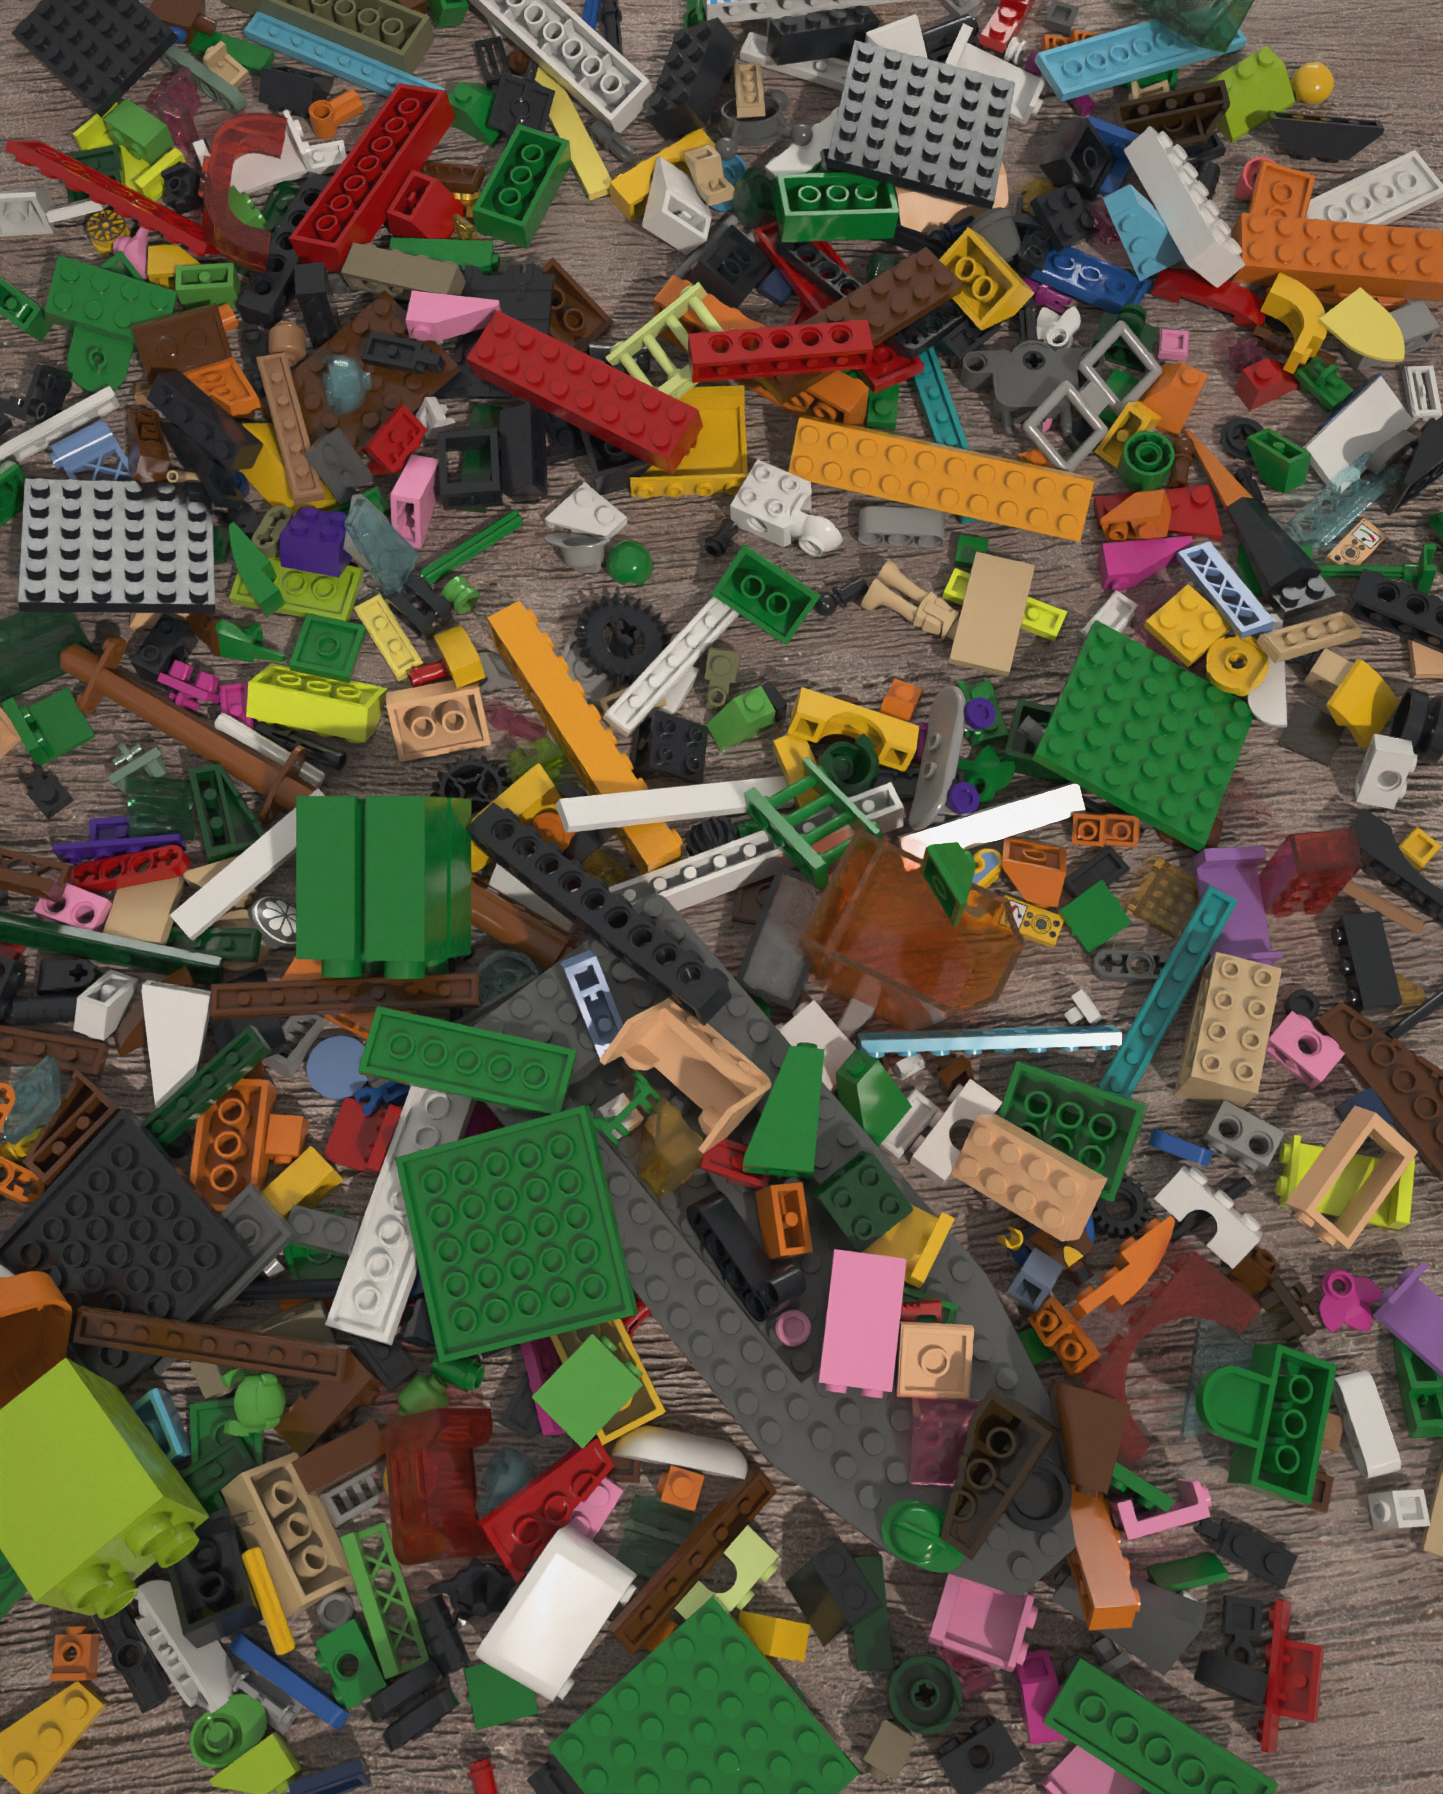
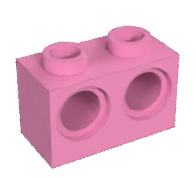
M51 877V880H54L57 883L58 879ZM67 883L60 903L40 898L33 911L43 921L103 933L112 903L106 898ZM66 903L63 910L55 912L59 904ZM94 914V918L89 923L83 924L86 916Z

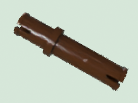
M1258 323L1249 342H1254L1273 350V354L1277 356L1280 353L1289 357L1294 347V339L1287 337L1288 333L1282 331L1280 334L1260 326ZM1321 350L1316 354L1328 367L1335 364L1338 356H1333ZM1309 357L1306 364H1308L1312 360V358Z

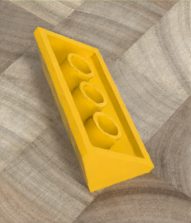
M272 423L242 424L264 445L253 468L238 470V472L246 476L250 485L272 508L276 506L288 507L294 516L300 507H315L320 511L328 512L340 505L320 476L324 499L295 505L274 425Z

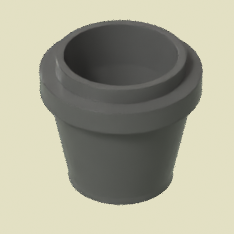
M1002 207L991 209L977 217L967 226V228L969 227L983 236L1012 269L1018 265L1020 259L1017 256L1022 243L1015 225L1016 217L1011 209H1004Z

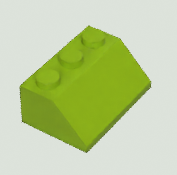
M1268 46L1263 47L1206 82L1225 80L1230 107L1216 128L1230 143L1235 142L1269 121L1267 117L1268 110L1283 112L1295 103L1285 63Z

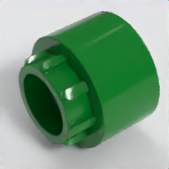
M1143 431L1132 435L1126 441L1118 463L1120 478L1127 486L1138 491H1151L1159 488L1166 481L1175 457L1174 448L1166 437L1156 432Z

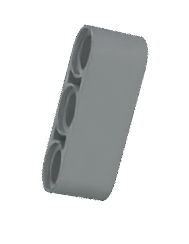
M868 506L859 511L858 541L861 544L927 549L938 548L944 544L945 514L942 511L925 508Z

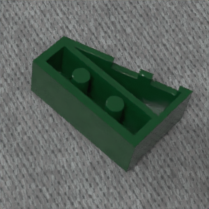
M220 763L188 769L208 864L241 855L264 835L255 816L245 805L240 793Z

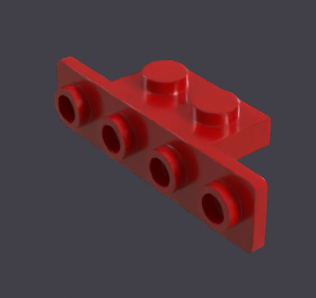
M1276 1599V1607L1271 1606L1269 1612V1628L1273 1629L1272 1644L1268 1643L1265 1650V1665L1269 1666V1682L1263 1704H1265L1264 1720L1260 1719L1257 1727V1742L1261 1743V1751L1276 1754L1280 1716L1317 1723L1324 1654L1323 1646L1288 1640L1291 1603L1283 1599Z

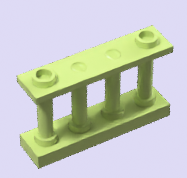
M697 282L695 285L685 287L680 292L678 299L625 342L621 341L611 348L610 354L605 358L612 366L622 363L631 377L654 387L632 358L635 353L646 346L668 375V381L659 388H655L679 399L699 382L692 383L689 364L683 369L676 368L655 337L669 327L688 352V332L678 319L691 308L709 332L724 330L701 301L708 294L701 284Z

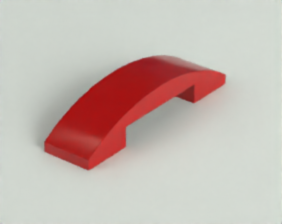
M1166 268L1160 271L1151 295L1175 303H1179L1180 298L1183 297L1235 315L1233 323L1254 330L1257 323L1262 326L1266 316L1265 313L1260 311L1265 301L1250 290L1230 280L1225 281L1220 287L1216 288L1195 270Z

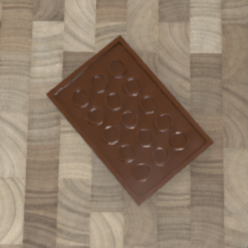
M386 291L291 372L311 446L318 438L339 428L361 458L367 453L363 448L398 405L404 404L413 413L422 405L425 397H431L461 371L458 364L435 341H420L409 338L406 324L407 312ZM373 332L423 342L425 346L432 349V353L442 355V359L446 362L443 372L436 373L426 370L425 374H413L364 364L361 356L369 333ZM264 396L259 400L261 407L258 409L273 424L267 398Z

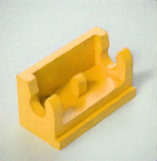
M310 1146L262 1192L288 1221L293 1204L314 1209L344 1179Z

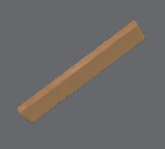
M286 353L256 357L294 504L323 500L324 492L319 474L305 456L311 445Z

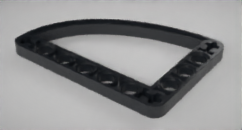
M898 224L896 225L894 239H878L915 252H919L927 247L938 259L951 247L924 233ZM780 232L776 233L774 244L776 253L835 302L846 296L842 294V290L855 291L863 286L810 241L781 242ZM808 256L813 258L815 261L804 262L803 260H801V257ZM830 273L834 278L825 279L821 274ZM950 299L883 342L904 358H916L938 343L966 320L968 316L953 299ZM949 312L954 314L956 318L947 319L942 314ZM930 326L935 328L937 332L928 333L922 328Z

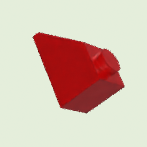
M1266 358L1242 369L1234 390L1249 411L1299 388L1300 384L1292 373L1283 370L1285 363Z

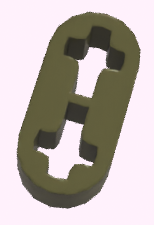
M276 506L271 508L252 537V542L267 558L275 557L280 553V533L293 517L288 507Z

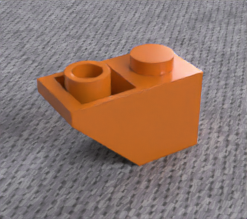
M1165 489L1134 493L1103 516L1100 523L1107 542L1167 537L1172 510Z

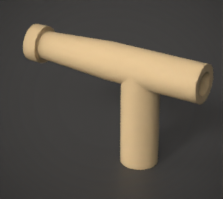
M168 469L165 481L172 483H201L196 472Z

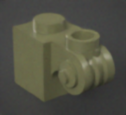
M717 647L709 648L705 679L710 680L707 692L703 693L706 710H722L734 699V696H731L730 685L731 683L735 684L738 682L742 651Z

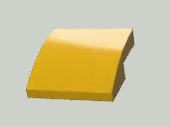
M1357 659L1326 706L1338 726L1349 728L1358 747L1368 749L1373 734H1380L1398 707L1399 701L1381 676L1366 662Z

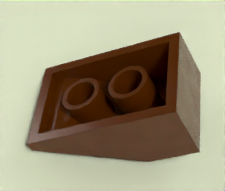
M552 257L542 267L544 274H553L555 276L549 336L584 353L587 350V340L595 341L614 321Z

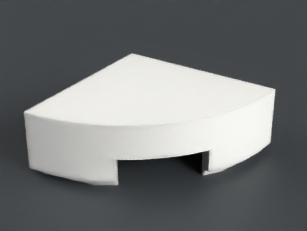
M918 1053L916 1056L907 1057L897 1062L893 1072L899 1081H903L924 1069L927 1063L922 1055Z

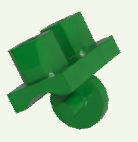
M1317 356L1294 374V377L1299 381V388L1304 393H1312L1319 400V407L1325 412L1332 411L1350 397L1354 391L1337 375L1339 368L1335 364L1328 367Z

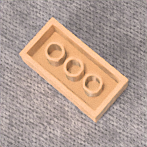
M996 1114L977 1115L951 1172V1175L1062 1242L1080 1239L1108 1179Z

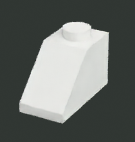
M111 969L77 997L74 1031L85 1034L92 1039L104 1041L120 1026L139 985V979Z

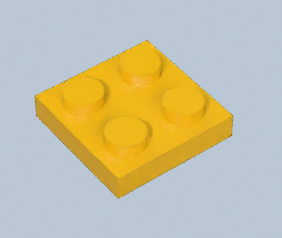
M1189 584L1147 619L1143 626L1187 667L1192 665L1212 644L1231 630V626L1219 611Z

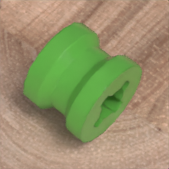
M456 576L450 580L441 594L453 604L454 610L460 615L471 610L480 597L479 591L474 587H469L467 580L463 576Z

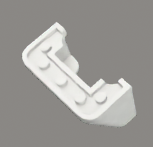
M568 1524L559 1529L550 1540L480 1644L475 1655L486 1664L551 1702L557 1696L563 1700L575 1683V1680L570 1677L574 1668L619 1603L626 1606L637 1589L632 1583L638 1575Z

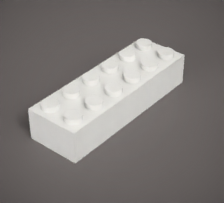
M1149 126L1124 149V152L1187 265L1218 288L1245 265L1240 256V253L1243 252L1242 248L1233 238L1230 239L1229 234L1231 230L1222 219L1218 218L1217 215L1220 214V211L1210 199H1207L1206 196L1209 195V192L1200 181L1196 180L1198 173L1189 162L1186 163L1185 159L1188 155L1179 144L1173 146V142L1164 131L1158 133Z

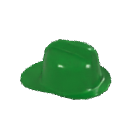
M905 1499L889 1507L883 1517L881 1527L883 1541L890 1552L905 1561L928 1571L944 1573L952 1571L961 1565L966 1557L941 1538L947 1513L944 1510L920 1500Z

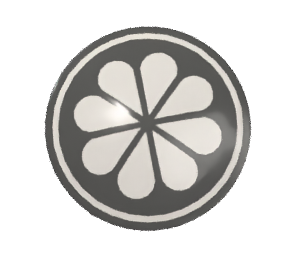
M274 895L261 896L255 900L252 907L248 910V916L263 935L265 945L272 949H278L280 946L295 948L296 906L290 901Z

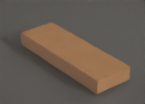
M1340 873L1336 874L1331 882L1332 886L1372 909L1380 911L1381 914L1418 935L1425 926L1424 922L1418 917Z

